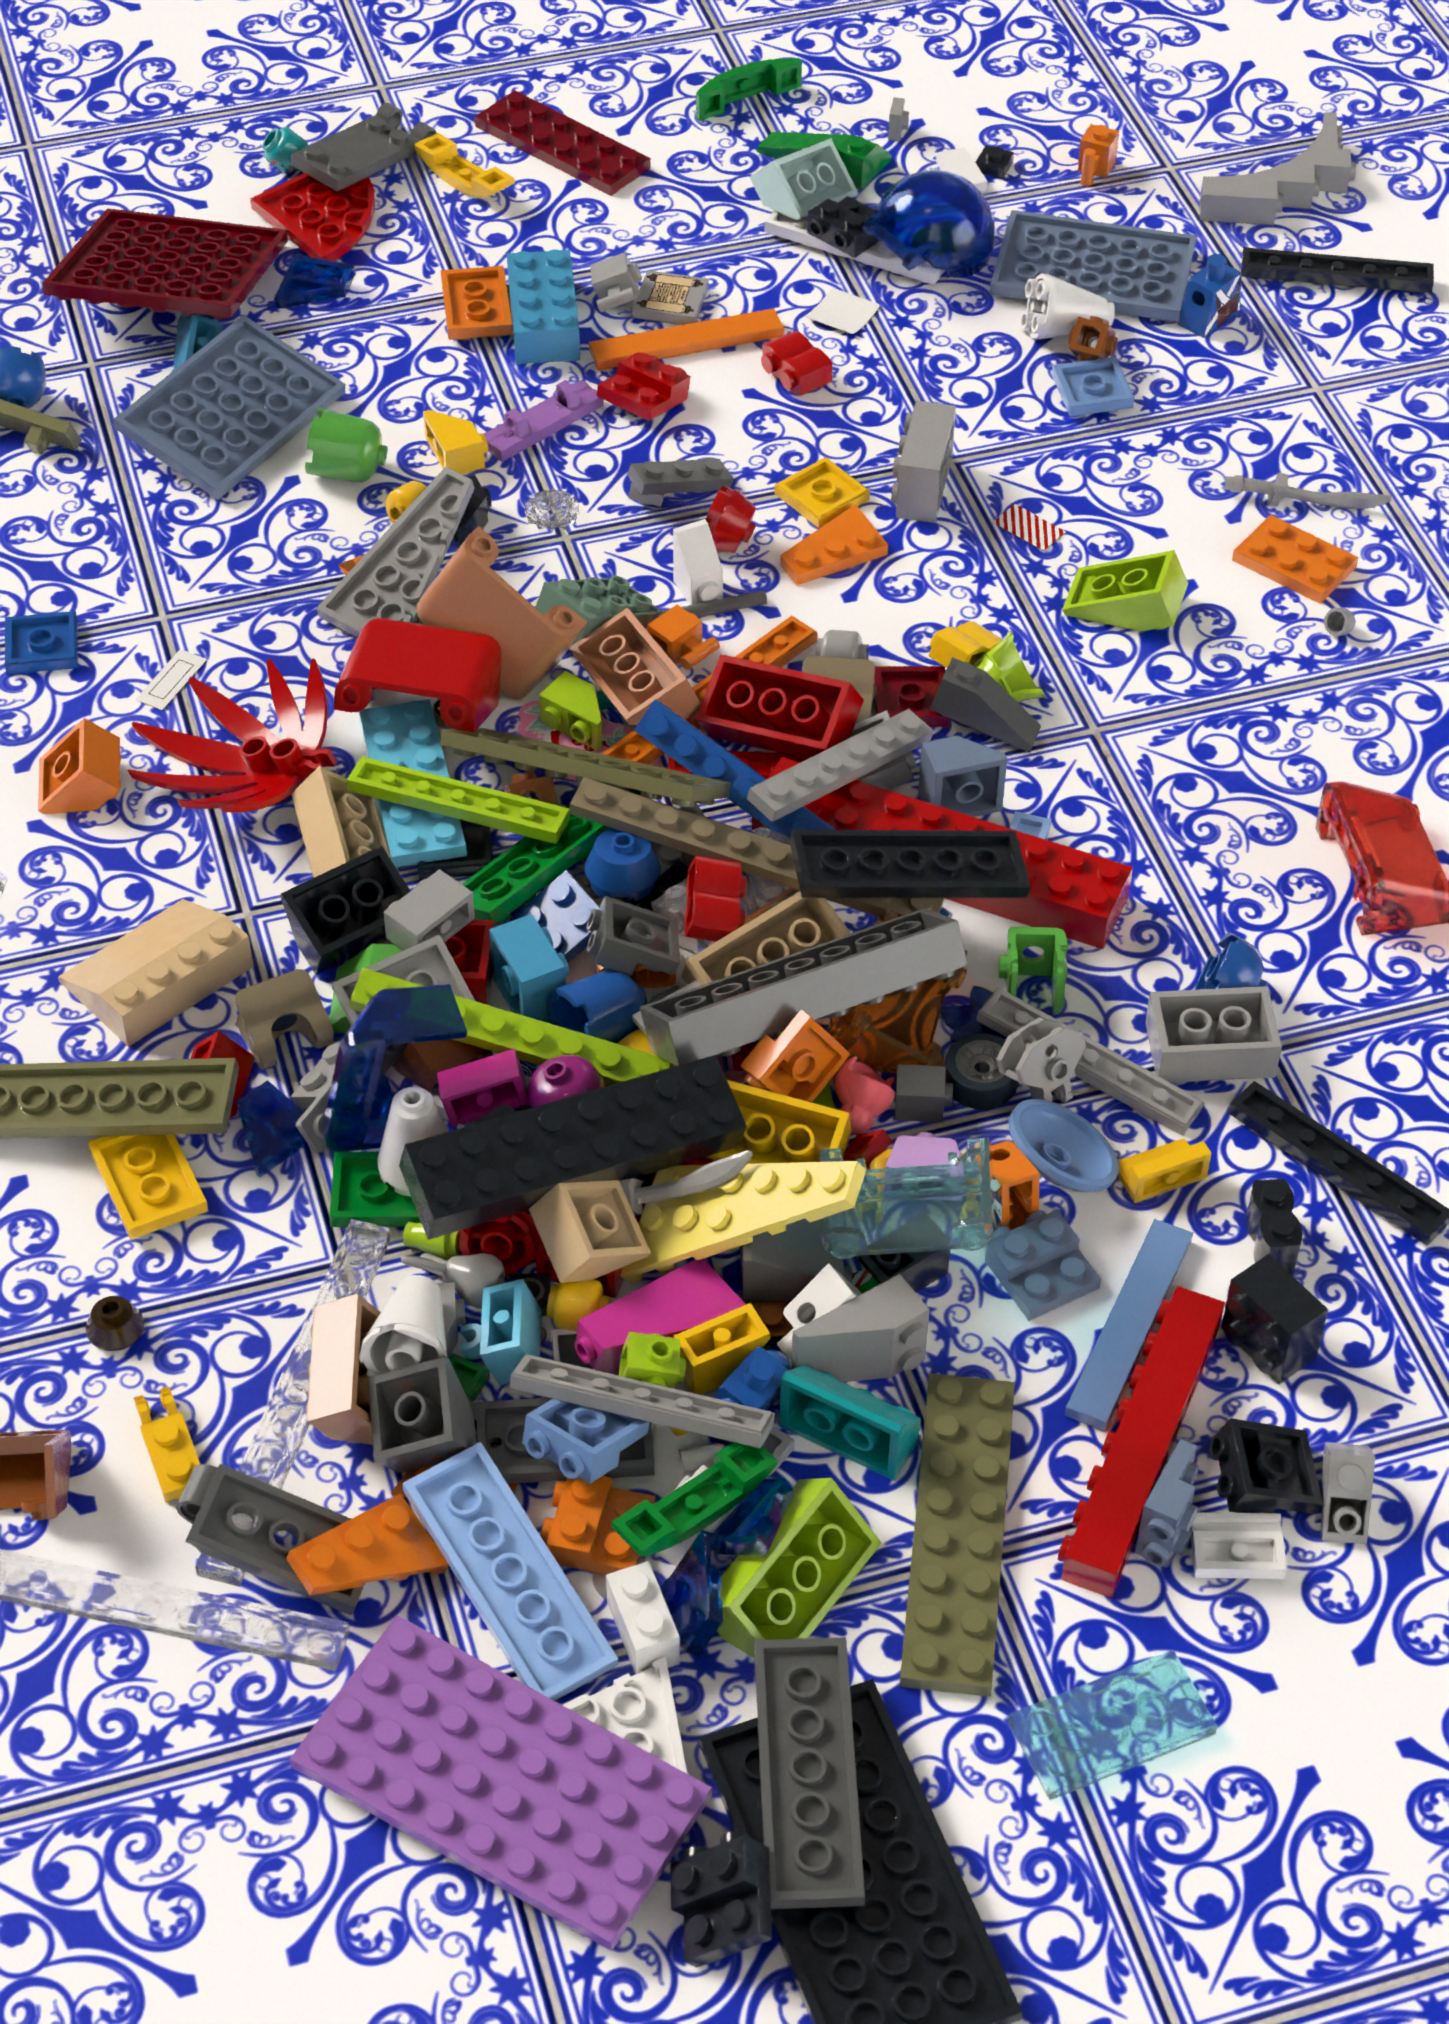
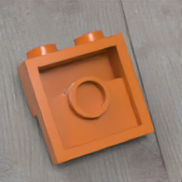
M800 1010L776 1041L765 1034L740 1066L748 1072L743 1080L750 1086L763 1090L767 1089L774 1093L812 1103L851 1053L812 1017Z
M605 1476L600 1477L591 1484L578 1477L575 1479L567 1478L566 1482L558 1480L552 1498V1506L557 1507L554 1519L545 1518L541 1530V1538L560 1566L606 1575L638 1565L641 1557L611 1527V1523L645 1499L652 1505L655 1504L656 1496L613 1488L612 1478Z

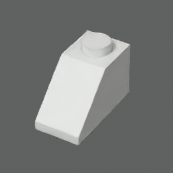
M705 519L673 529L674 583L689 605L723 597V570L709 525Z

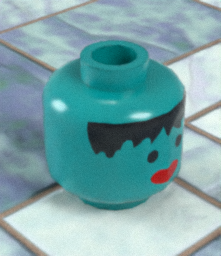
M288 127L271 130L262 144L264 158L284 174H291L295 170L301 171L291 165L292 153L308 146L306 140Z

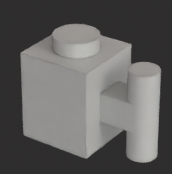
M626 252L590 265L592 286L599 297V300L596 302L600 312L637 299V296H639L638 282L642 281V276L637 263H631Z

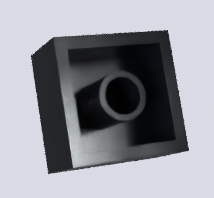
M1267 1254L1231 1279L1221 1330H1223L1226 1338L1233 1345L1239 1346L1253 1359L1254 1364L1261 1372L1269 1374L1278 1384H1281L1317 1358L1329 1309L1274 1258Z

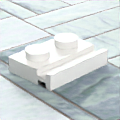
M1197 1512L1190 1527L1193 1531L1191 1544L1195 1578L1285 1579L1287 1566L1283 1531H1281L1280 1525L1281 1514Z

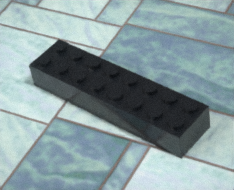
M716 1055L405 1144L399 1167L427 1239L430 1240L529 1210L532 1205L558 1183L619 1180L620 1182V1180L637 1178L737 1148L747 1125Z

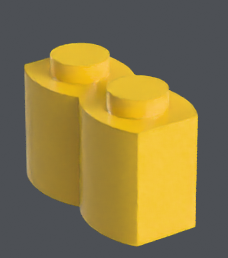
M969 621L956 628L951 626L937 631L931 639V650L928 656L948 668L952 657L974 665L978 659L995 647L1002 638L980 624Z

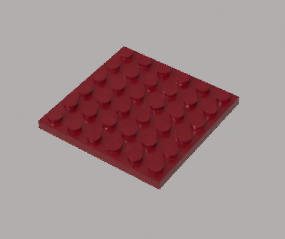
M107 208L42 282L43 295L55 296L59 300L82 299L90 304L114 303L122 308L134 306L147 307L154 312L165 310L179 311L182 315L186 316L204 314L211 315L212 318L219 320L232 318L287 244L288 231L286 229Z

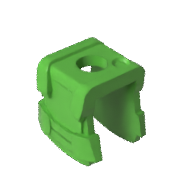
M1010 927L1008 929L1006 955H999L998 978H1005L1006 992L1016 997L1018 975L1051 976L1052 1014H1058L1063 1009L1065 1004L1066 977L1068 975L1066 959L1068 942L1064 930L1048 927ZM1037 946L1042 948L1044 953L1039 957L1030 958L1025 956L1023 951L1028 947Z

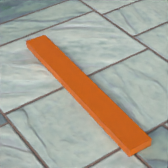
M791 615L735 657L783 667L817 642L818 632ZM713 673L692 687L701 704ZM697 712L686 721L698 729L701 726L696 721ZM633 730L601 754L650 764L665 752Z

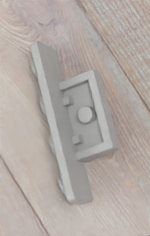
M405 1040L370 1056L366 1055L361 1043H334L325 1049L322 1059L313 1070L302 1077L299 1087L290 1097L298 1109H307L296 1122V1127L314 1152H323L406 1048Z

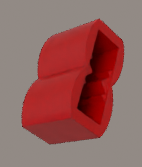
M793 331L762 345L761 364L763 369L768 374H772L775 378L780 379L783 387L790 390L793 394L801 396L832 382V362L821 349L813 347L802 333Z
M695 856L688 868L685 937L717 942L745 924V911L740 910L739 898L743 899L745 895L747 877L742 875L741 863Z

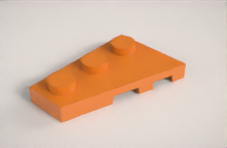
M401 1493L290 1550L286 1557L287 1562L309 1595L362 1587L366 1582L390 1579L391 1582L405 1580L409 1575L429 1572L430 1575L445 1573L449 1567L444 1556Z

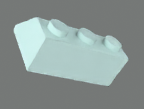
M832 139L773 160L749 177L764 206L795 220L807 217L809 210L828 198L838 203L847 196L854 198L859 195Z

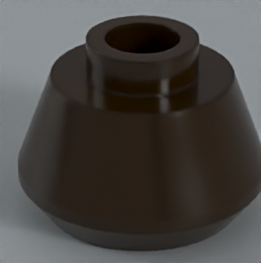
M108 1296L99 1300L93 1306L86 1322L88 1340L95 1347L105 1351H119L130 1347L141 1337L144 1330V1319L141 1312L127 1299L120 1296Z

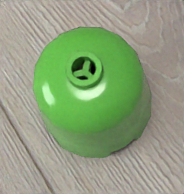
M323 408L317 409L319 418L313 417L307 442V450H312L313 455L312 463H305L306 474L351 482L370 480L376 473L378 465L384 466L387 459L388 446L382 445L380 428L374 422L364 418Z

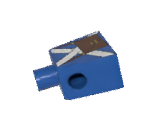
M1221 254L1210 255L1207 260V266L1193 275L1187 283L1178 325L1202 338H1205L1240 311L1241 273L1227 265V258Z

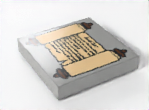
M647 270L639 290V296H637L632 308V317L680 325L695 323L709 288V279Z

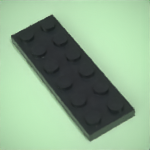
M792 830L789 839L802 898H1028L1031 889L1015 831Z

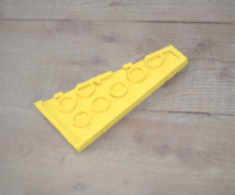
M858 1161L747 1164L733 1179L713 1189L646 1203L638 1225L651 1253L643 1259L624 1266L620 1276L628 1283L642 1280L643 1273L655 1269L663 1273L674 1269L675 1262L690 1257L698 1261L751 1243L755 1235L767 1231L771 1235L786 1231L787 1224L802 1219L813 1222L854 1208L866 1169ZM679 1165L657 1171L652 1186L679 1180L705 1165Z

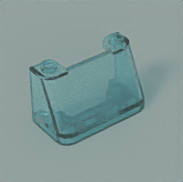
M989 1138L967 1139V1151L957 1157V1152H948V1164L867 1170L865 1159H856L866 1169V1173L855 1207L820 1219V1237L825 1251L838 1259H850L861 1255L952 1249L975 1251L982 1249L993 1240L994 1170ZM841 1148L820 1150V1162L845 1161L842 1158Z

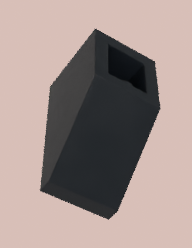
M924 1216L860 1254L858 1261L879 1284L900 1274L911 1288L918 1292L948 1274L951 1243Z

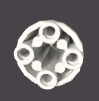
M1044 273L1038 275L1036 279H1028L1026 283L1027 309L1021 316L1020 324L1022 331H1028L1029 336L1033 339L1040 340L1067 336L1070 334L1072 327L1076 326L1078 317L1090 320V316H1096L1108 320V325L1110 326L1113 323L1115 314L1114 304L1107 302V299Z

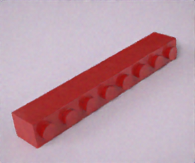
M1180 1286L1176 1287L1171 1301L1163 1299L1156 1319V1323L1160 1324L1158 1333L1150 1331L1142 1354L1147 1357L1144 1366L1136 1364L1129 1383V1388L1134 1390L1130 1399L1123 1397L1118 1407L1115 1422L1120 1423L1117 1432L1109 1430L1101 1451V1455L1106 1457L1103 1466L1094 1465L1089 1477L1087 1490L1092 1491L1088 1502L1080 1499L1072 1521V1525L1077 1526L1074 1536L1065 1535L1057 1558V1560L1064 1562L1061 1580L1113 1598L1138 1535L1144 1505L1164 1470L1221 1327L1226 1302Z

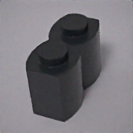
M1284 1179L1255 1180L1246 1214V1228L1250 1237L1255 1242L1254 1262L1269 1254L1285 1270L1293 1275L1302 1242V1228L1299 1220L1292 1213L1294 1207L1292 1189Z

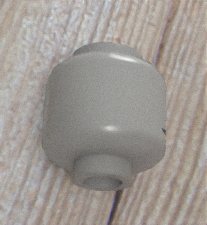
M829 630L823 638H818L816 655L868 660L869 645L862 644L861 635L857 631Z

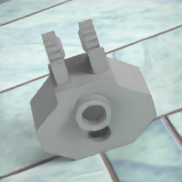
M1039 1017L1007 1037L996 1061L999 1072L1028 1086L1033 1099L1052 1102L1051 1091H1053L1058 1100L1065 1103L1073 1098L1070 1079L1076 1076L1074 1069L1086 1048L1082 1032L1064 1028L1063 1023ZM1032 1035L1033 1042L1025 1044L1026 1038Z

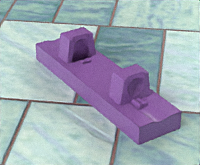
M564 380L556 385L555 395L522 413L518 412L516 408L506 412L504 423L484 433L488 444V452L503 462L604 406V400L597 397V390H594L585 381L581 380L571 385L567 380Z

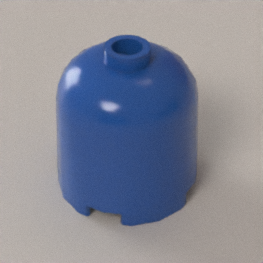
M613 969L602 971L560 986L556 989L555 993L548 995L547 1013L549 1023L618 1044L627 1035L640 1029L632 1021V1015L639 1012L641 1006L646 1005L647 997L643 988L636 984L627 974Z

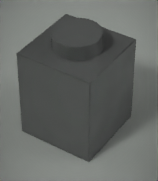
M897 1064L895 1120L943 1123L944 1107H952L953 1083H945L946 1066Z

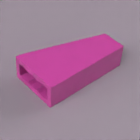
M695 1259L578 1320L575 1349L579 1358L584 1363H589L595 1370L609 1374L618 1372L619 1357L629 1331L643 1334H660L664 1337L674 1338L676 1334L746 1304L704 1259L698 1261Z

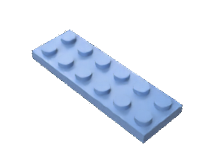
M481 1442L403 1483L405 1495L521 1683L556 1701L618 1666V1657Z

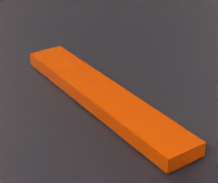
M772 308L589 342V352L598 371L618 367L620 361L637 352L654 355L658 359H665L784 336V327L775 309Z

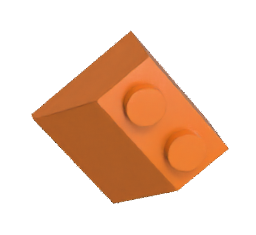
M83 718L39 759L38 811L42 814L98 810L108 800L114 799L121 788L120 737Z

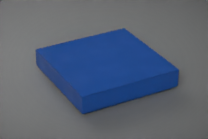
M76 611L5 617V670L7 675L78 668V618Z

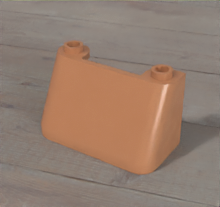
M478 526L468 535L424 592L417 604L416 611L418 617L425 625L486 634L498 641L502 652L499 691L509 698L522 699L559 664L587 622L574 610L563 605L550 608L544 615L490 568L499 555V548L495 540Z

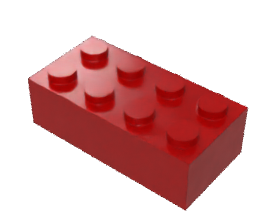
M720 654L696 721L710 737L809 759L851 737L864 699L850 682Z

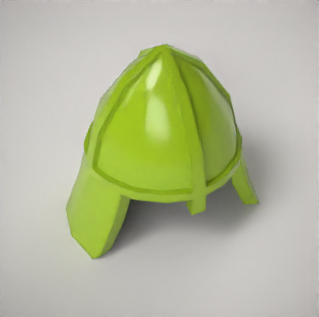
M1009 631L995 647L985 653L973 665L986 671L1017 702L1045 698L1043 690L1037 688L1018 653L1012 631Z

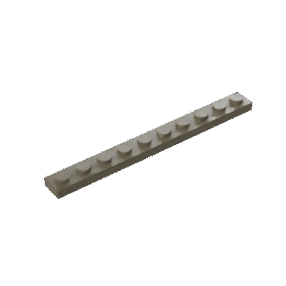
M583 777L570 803L569 814L694 856L741 863L742 872L800 891L790 845ZM826 898V900L886 920H891L923 908L940 914L945 899Z

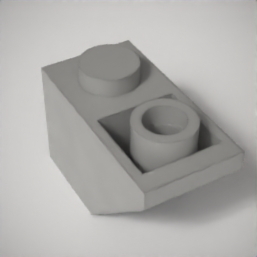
M1325 1442L1321 1476V1497L1323 1501V1506L1321 1507L1322 1540L1367 1544L1376 1458L1369 1446Z

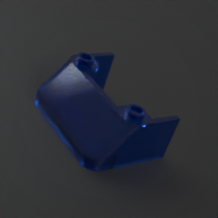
M450 984L383 989L369 1000L339 1044L322 1127L326 1145L330 1150L348 1152L380 1148L392 1099L397 1093L390 1092L391 1086L388 1078L380 1073L386 1045L467 1037L468 1032Z

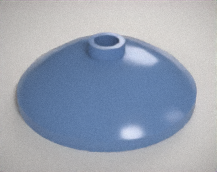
M1029 1099L1020 1102L1009 1116V1130L1013 1143L1034 1165L1040 1176L1047 1181L1073 1191L1099 1192L1109 1188L1117 1178L1119 1163L1112 1146L1091 1123L1074 1111L1047 1100Z

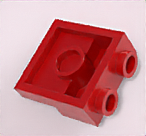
M637 352L618 363L616 375L598 384L596 396L650 421L687 400L691 376L687 375L685 370L680 367L661 363L654 355Z

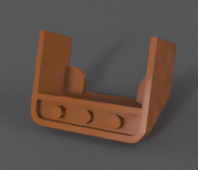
M70 1430L0 1433V1509L22 1508L23 1512H31V1519L45 1520L57 1518L67 1508L72 1450Z

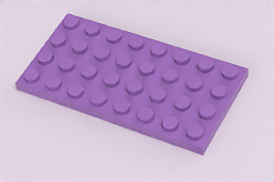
M398 1615L395 1616L290 1757L291 1768L610 1951L617 1944L712 1797L711 1786Z

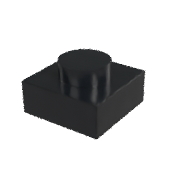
M985 145L975 163L983 174L1004 179L1014 162V152L1003 150L997 146Z

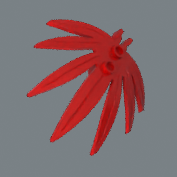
M313 658L310 663L305 700L304 730L297 703L285 679L271 659H268L266 664L275 711L286 736L282 740H279L264 724L242 707L191 676L188 679L189 684L205 708L229 733L242 741L243 744L237 746L132 722L131 725L138 735L166 754L191 766L223 775H174L128 769L129 775L140 782L174 791L201 794L227 793L202 799H176L180 807L220 808L222 812L237 813L263 809L282 801L300 785L302 780L307 779L319 766L335 767L337 764L331 749H321L327 729L328 706L323 677L316 660Z

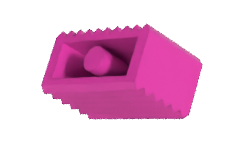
M515 1049L437 1073L440 1099L451 1126L457 1128L458 1124L465 1125L466 1121L472 1123L474 1119L478 1120L482 1116L491 1113L495 1107L500 1105L519 1108L521 1104L525 1106L528 1104L526 1079Z

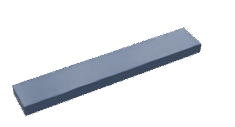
M1157 1219L1153 1220L1066 1406L1065 1416L1103 1431L1106 1430L1146 1343L1147 1337L1157 1319L1163 1299H1166L1192 1242L1193 1232Z

